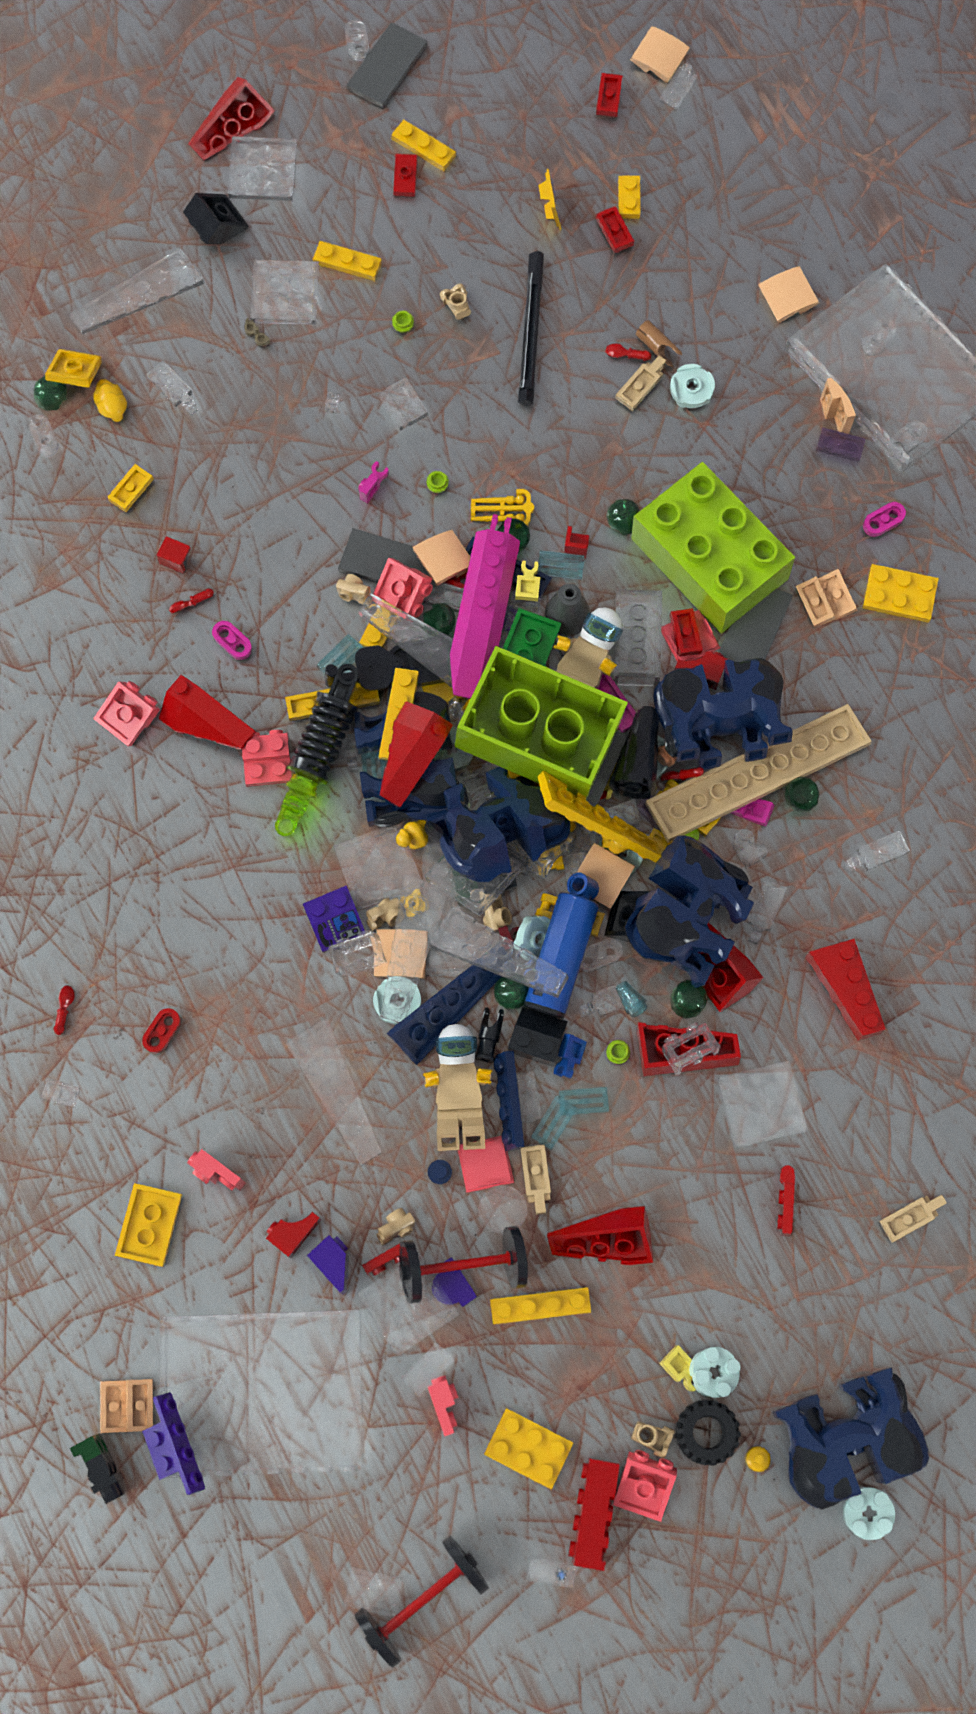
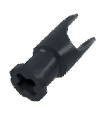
M486 1007L479 1030L478 1039L480 1042L477 1054H475V1060L494 1063V1052L496 1044L500 1040L504 1010H499L497 1021L493 1026L489 1027L490 1010Z

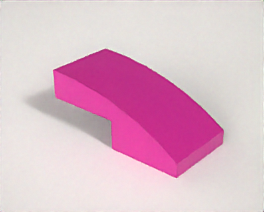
M758 799L731 812V814L753 823L767 826L774 809L773 802Z

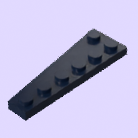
M500 945L495 946L386 1034L414 1064L418 1065L438 1044L441 1031L448 1025L457 1024L515 963L503 947Z

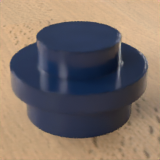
M444 1160L433 1161L428 1167V1177L435 1184H445L452 1176L451 1166Z

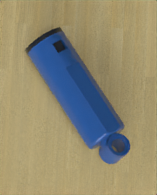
M583 873L572 874L567 881L569 893L561 892L558 895L523 1005L529 1009L562 1019L565 1017L599 908L596 902L591 901L599 893V884L596 880Z

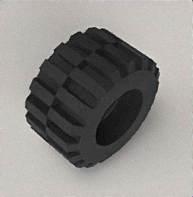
M701 1400L688 1405L680 1413L679 1420L675 1426V1437L679 1448L687 1458L698 1464L712 1466L727 1461L726 1459L734 1455V1450L740 1444L738 1443L739 1437H741L738 1427L740 1424L735 1418L736 1415L728 1409V1406L714 1400ZM703 1417L716 1419L722 1428L721 1440L712 1448L700 1446L693 1436L695 1423Z

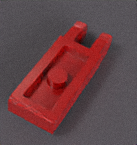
M789 1165L783 1166L780 1171V1182L784 1186V1190H779L778 1204L783 1205V1215L778 1214L777 1229H782V1236L792 1235L795 1169Z

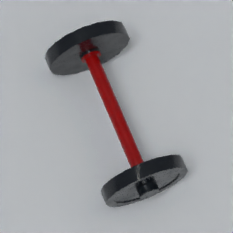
M517 1226L504 1228L502 1240L503 1254L421 1266L413 1240L400 1242L399 1274L408 1304L421 1302L422 1275L505 1264L507 1277L512 1288L526 1287L528 1264L525 1244L520 1229Z
M451 1535L442 1543L455 1561V1567L383 1627L376 1622L364 1607L354 1614L357 1623L366 1635L365 1640L374 1651L376 1650L392 1668L401 1662V1658L388 1635L461 1575L466 1576L480 1594L489 1589L487 1582L476 1568L478 1563L470 1552L466 1554Z

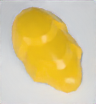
M100 379L96 383L95 392L93 393V399L98 411L104 417L112 418L114 422H120L127 408V400L117 384H113L107 379Z

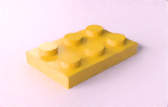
M871 564L862 609L929 623L939 578Z
M134 1183L115 1256L164 1267L183 1195Z
M506 1408L484 1455L552 1490L573 1442Z

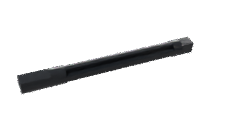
M541 251L530 253L528 261L524 336L518 403L523 406L533 404L535 364L544 253Z

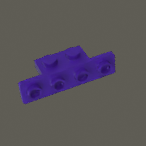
M169 1392L153 1397L161 1422L142 1432L159 1480L179 1472L187 1495L205 1490L203 1476L199 1471L194 1451L190 1446L185 1426L181 1421L172 1393Z

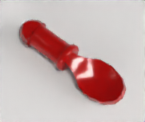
M617 343L610 344L605 349L606 354L612 358L628 356V359L634 358L648 361L652 357L651 353L647 350L641 351L632 348L626 350L621 344Z
M207 588L194 596H189L190 600L177 601L170 606L169 612L173 614L185 607L196 606V604L211 598L214 591Z
M701 767L686 770L681 769L680 772L668 771L663 773L660 779L661 781L670 779H681L684 781L688 778L702 776L704 770Z
M65 985L59 992L60 1008L57 1009L54 1032L57 1035H61L65 1030L66 1017L69 1013L67 1007L74 1000V990L69 985Z

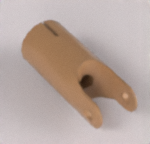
M650 320L645 321L639 327L640 329L636 331L635 335L657 356L660 355L664 358L668 366L673 367L672 362L665 356L666 346L671 347L679 355H682V352Z

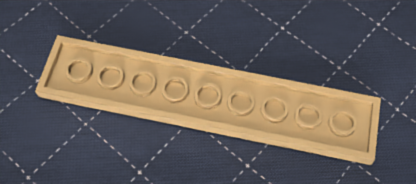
M849 704L792 730V742L769 746L767 742L768 752L765 759L745 762L744 754L721 764L720 767L704 772L702 776L694 777L646 800L645 805L669 843L676 836L685 835L869 746L872 741Z

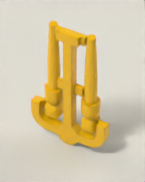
M516 489L517 497L471 499V521H492V516L475 517L476 512H500L498 522H505L507 517L512 518L511 523L516 521V528L526 527L529 525L531 514L535 509L534 504L531 503V495L525 489ZM476 503H500V506H476ZM505 511H523L526 514V519L524 514H517L515 516L514 514L505 515Z

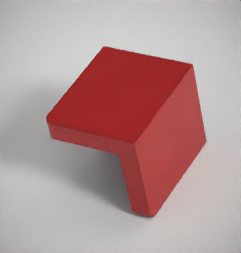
M568 526L564 556L586 559L590 535L572 533V526Z
M166 536L156 554L159 564L184 574L186 569L183 563L190 551V546Z

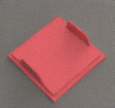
M699 610L695 611L694 614L703 647L701 654L679 657L672 624L668 623L659 628L676 661L678 659L693 661L703 657L706 651L712 652L720 649L712 629Z
M502 1136L485 1139V1149L463 1150V1144H460L458 1154L466 1193L514 1183L508 1151H505Z

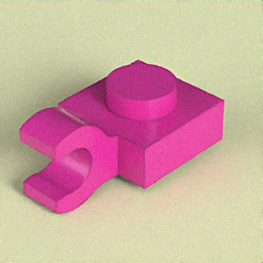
M377 461L372 465V473L367 479L364 478L358 487L360 500L367 504L380 488L382 480L387 478L389 474V468L387 467L383 472L376 471L379 468V462Z

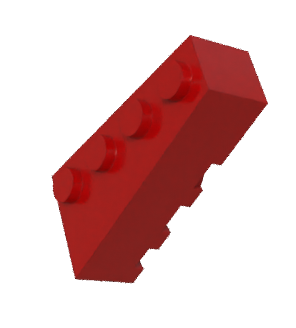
M855 939L808 952L805 959L813 967L816 976L827 989L833 1003L841 1011L842 1017L856 1039L859 1041L881 1034L885 1030V1026Z
M642 1022L637 1024L643 1076L739 1065L741 1053L737 1034L708 1030L697 1031L684 1027L683 1029L671 1028L667 1025H646V1023Z
M588 1458V1463L583 1462L581 1478L585 1479L584 1489L579 1488L577 1504L581 1505L580 1514L574 1515L572 1530L577 1531L575 1541H570L568 1557H572L574 1566L605 1571L606 1562L603 1561L609 1543L608 1527H610L612 1522V1502L615 1499L620 1466L618 1463Z

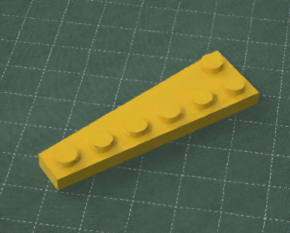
M543 770L537 777L544 798V804L550 811L558 812L569 821H575L583 825L587 830L601 834L606 840L615 841L624 849L636 852L643 859L648 858L657 862L662 857L657 841L632 825L627 824L617 816L611 818L600 805L596 804L593 807L581 793L572 794L566 790L567 785L546 771Z

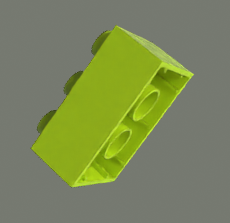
M703 461L634 515L631 536L633 542L721 634L776 588L784 584L790 577L795 556Z
M495 646L457 727L455 748L536 783H539L537 777L544 770L567 785L566 790L574 795L579 792L587 800L622 721L628 702Z

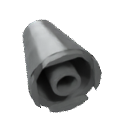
M574 584L563 585L549 600L545 609L546 618L562 623L559 635L578 634L590 615V607L580 589Z

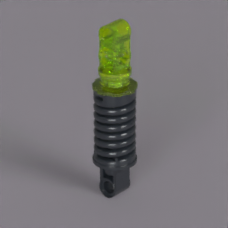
M352 664L340 666L329 693L317 692L315 702L318 706L312 708L313 714L308 717L310 723L305 724L306 731H303L301 734L303 739L298 741L299 747L294 751L296 756L291 758L289 765L286 767L292 773V777L285 785L289 788V791L284 797L280 813L275 822V830L284 838H290L296 834L308 808L310 798H316L317 787L319 785H328V777L325 775L326 772L331 773L332 768L327 763L335 764L336 759L331 757V754L338 756L339 750L335 749L334 746L341 748L343 745L337 739L343 740L346 738V734L341 732V730H349V725L345 723H352L353 717L358 711V708L350 703L359 681L358 670ZM347 670L354 672L353 680L344 681L342 679L343 672ZM285 820L291 821L293 825L292 830L288 833H283L280 830V824Z

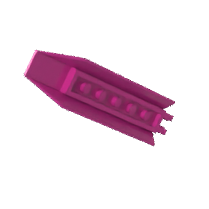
M493 514L490 529L477 531L475 534L450 651L454 696L471 699L495 646L499 647L520 541L509 534L512 520L510 517H507L505 520L504 532L495 531L498 515Z

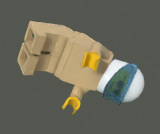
M606 607L598 608L592 613H587L578 638L570 639L561 635L557 636L559 640L553 648L560 650L565 655L558 663L556 672L594 688L599 686L602 674L610 676L613 673L617 664L612 661L608 650L620 639L623 630L622 621L618 613Z
M461 1024L448 1025L441 1031L439 1038L435 1039L440 1068L423 1073L426 1083L425 1088H437L438 1151L460 1150L459 1128H462L463 1150L485 1149L480 1086L491 1084L492 1070L475 1066L477 1037L473 1036L470 1029ZM468 1136L480 1137L477 1142H469L466 1138ZM454 1137L456 1139L450 1144L442 1141L443 1138Z

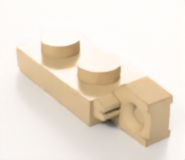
M659 355L652 364L648 362L646 364L643 363L618 391L615 399L633 411L663 376L661 371L665 367L666 360Z
M545 1145L520 1148L528 1202H535L536 1215L546 1214L545 1201L551 1200V1189Z
M943 1195L931 1201L928 1196L921 1197L880 1220L879 1223L890 1242L893 1243L934 1220L939 1215L936 1209L947 1204Z

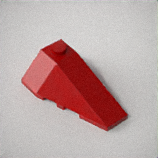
M237 77L220 97L188 145L205 160L223 150L232 142L240 140L244 135L262 127L275 110L246 79Z
M182 674L166 691L159 720L176 733L190 734L198 739L212 740L217 744L242 750L256 733L255 730Z
M407 701L404 702L393 723V736L388 748L389 756L387 766L384 769L379 795L397 807H401L443 745L453 724L433 711Z
M708 922L707 925L712 932L721 934ZM734 945L727 959L718 964L712 962L709 954L698 952L704 956L706 962L714 965L703 988L719 1012L748 995L764 978L750 959Z
M645 1206L621 1208L547 1233L552 1255L578 1259L589 1256L596 1257L601 1262H606V1259L619 1260L623 1265L653 1263L650 1225Z

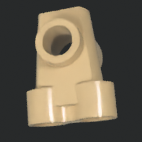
M457 284L452 289H444L440 292L443 303L449 306L456 319L459 320L471 314L466 297L467 291L463 284Z
M348 574L345 580L339 579L336 589L341 599L350 602L352 599L359 602V604L371 606L373 602L371 599L372 595L370 594L371 588L364 585L358 576Z
M485 895L480 897L481 905L485 912L483 922L490 932H498V928L511 924V912L507 907H502L501 895Z
M386 898L378 904V907L375 906L366 911L368 918L366 923L371 931L381 927L385 922L389 926H396L405 917V914L402 912V904L398 898L392 900Z
M403 1208L396 1209L386 1217L388 1223L378 1228L376 1235L379 1242L385 1245L398 1235L400 1238L409 1235L413 1231L412 1227L415 1225V1220L411 1213L406 1214Z
M637 1421L631 1439L653 1450V1455L665 1458L675 1430L666 1426L659 1428ZM643 1430L650 1432V1437L647 1440L641 1438Z

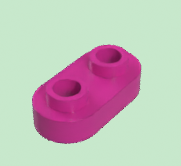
M890 502L867 515L863 523V529L867 535L878 537L900 525L906 516V510L902 504ZM889 514H895L897 518H891ZM871 524L877 525L878 528L873 529Z
M220 621L214 625L212 629L214 640L234 659L244 660L251 655L252 646L250 640L228 621ZM223 632L229 633L227 637H221V634ZM239 647L245 648L243 652H238L237 649Z

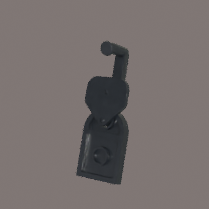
M449 635L400 643L390 651L379 645L359 649L355 654V663L359 674L358 683L368 691L386 689L393 682L395 668L419 671L417 687L452 681L450 665L452 646ZM329 664L325 668V685L331 688L338 668L333 664ZM354 672L343 673L342 679L344 681H351L355 674Z

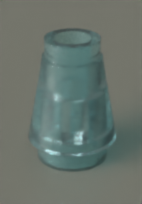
M627 981L620 983L615 988L627 1014L637 1017L648 1008L646 999Z

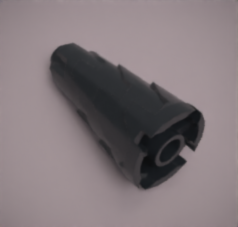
M643 706L638 710V713H635L615 771L610 778L609 787L611 790L618 793V788L624 790L622 796L649 799L651 795L654 797L656 794L658 767L657 738L660 718H658L659 714L656 712V709L651 706Z

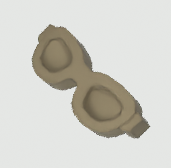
M246 318L244 325L245 333L250 337L255 336V343L258 346L268 345L270 343L268 336L259 332V327L249 318Z

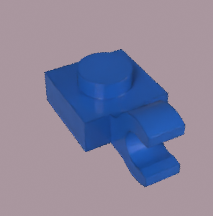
M564 1033L557 1055L562 1060L556 1064L554 1074L571 1079L574 1065H580L587 1042L571 1034Z

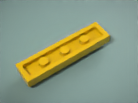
M395 668L378 756L381 760H388V748L393 736V723L404 702L407 701L414 704L419 671Z
M357 683L350 703L357 708L379 705L378 690L368 691L362 688L360 683ZM330 689L285 697L289 720L295 721L308 718L309 715L313 714L312 708L318 706L315 702L317 692L329 693Z
M588 1287L490 1299L493 1325L591 1313Z

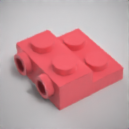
M388 558L371 599L404 619L415 620L424 610L422 605L424 598L432 592L433 585L431 582L433 578L415 568L406 566L394 558Z
M118 681L93 719L124 744L132 746L142 730L148 728L160 708L156 706L158 702L153 697L147 694L144 697L138 692L140 687L131 681Z
M271 730L269 735L260 736V733L256 732L242 749L246 787L293 783L292 769L289 767L291 757L288 734L283 733L282 730Z
M203 1149L199 1153L195 1151L187 1162L195 1169L192 1174L206 1184L209 1181L214 1184L220 1181L230 1190L236 1187L240 1191L246 1184L239 1176Z
M446 1375L431 1380L432 1385L428 1387L443 1434L447 1436L455 1433L453 1427L458 1426L453 1411L448 1413L447 1407L455 1405L454 1399L459 1397L454 1383L449 1384Z
M635 1450V1453L629 1451L613 1505L661 1522L677 1476V1468L673 1467L674 1464L668 1459L660 1458L659 1461L650 1459L649 1454L644 1451Z

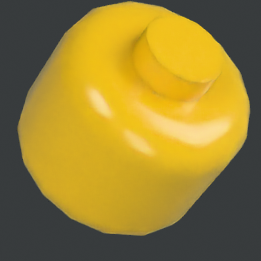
M753 1446L745 1453V1464L750 1470L763 1472L768 1469L771 1457L764 1447Z

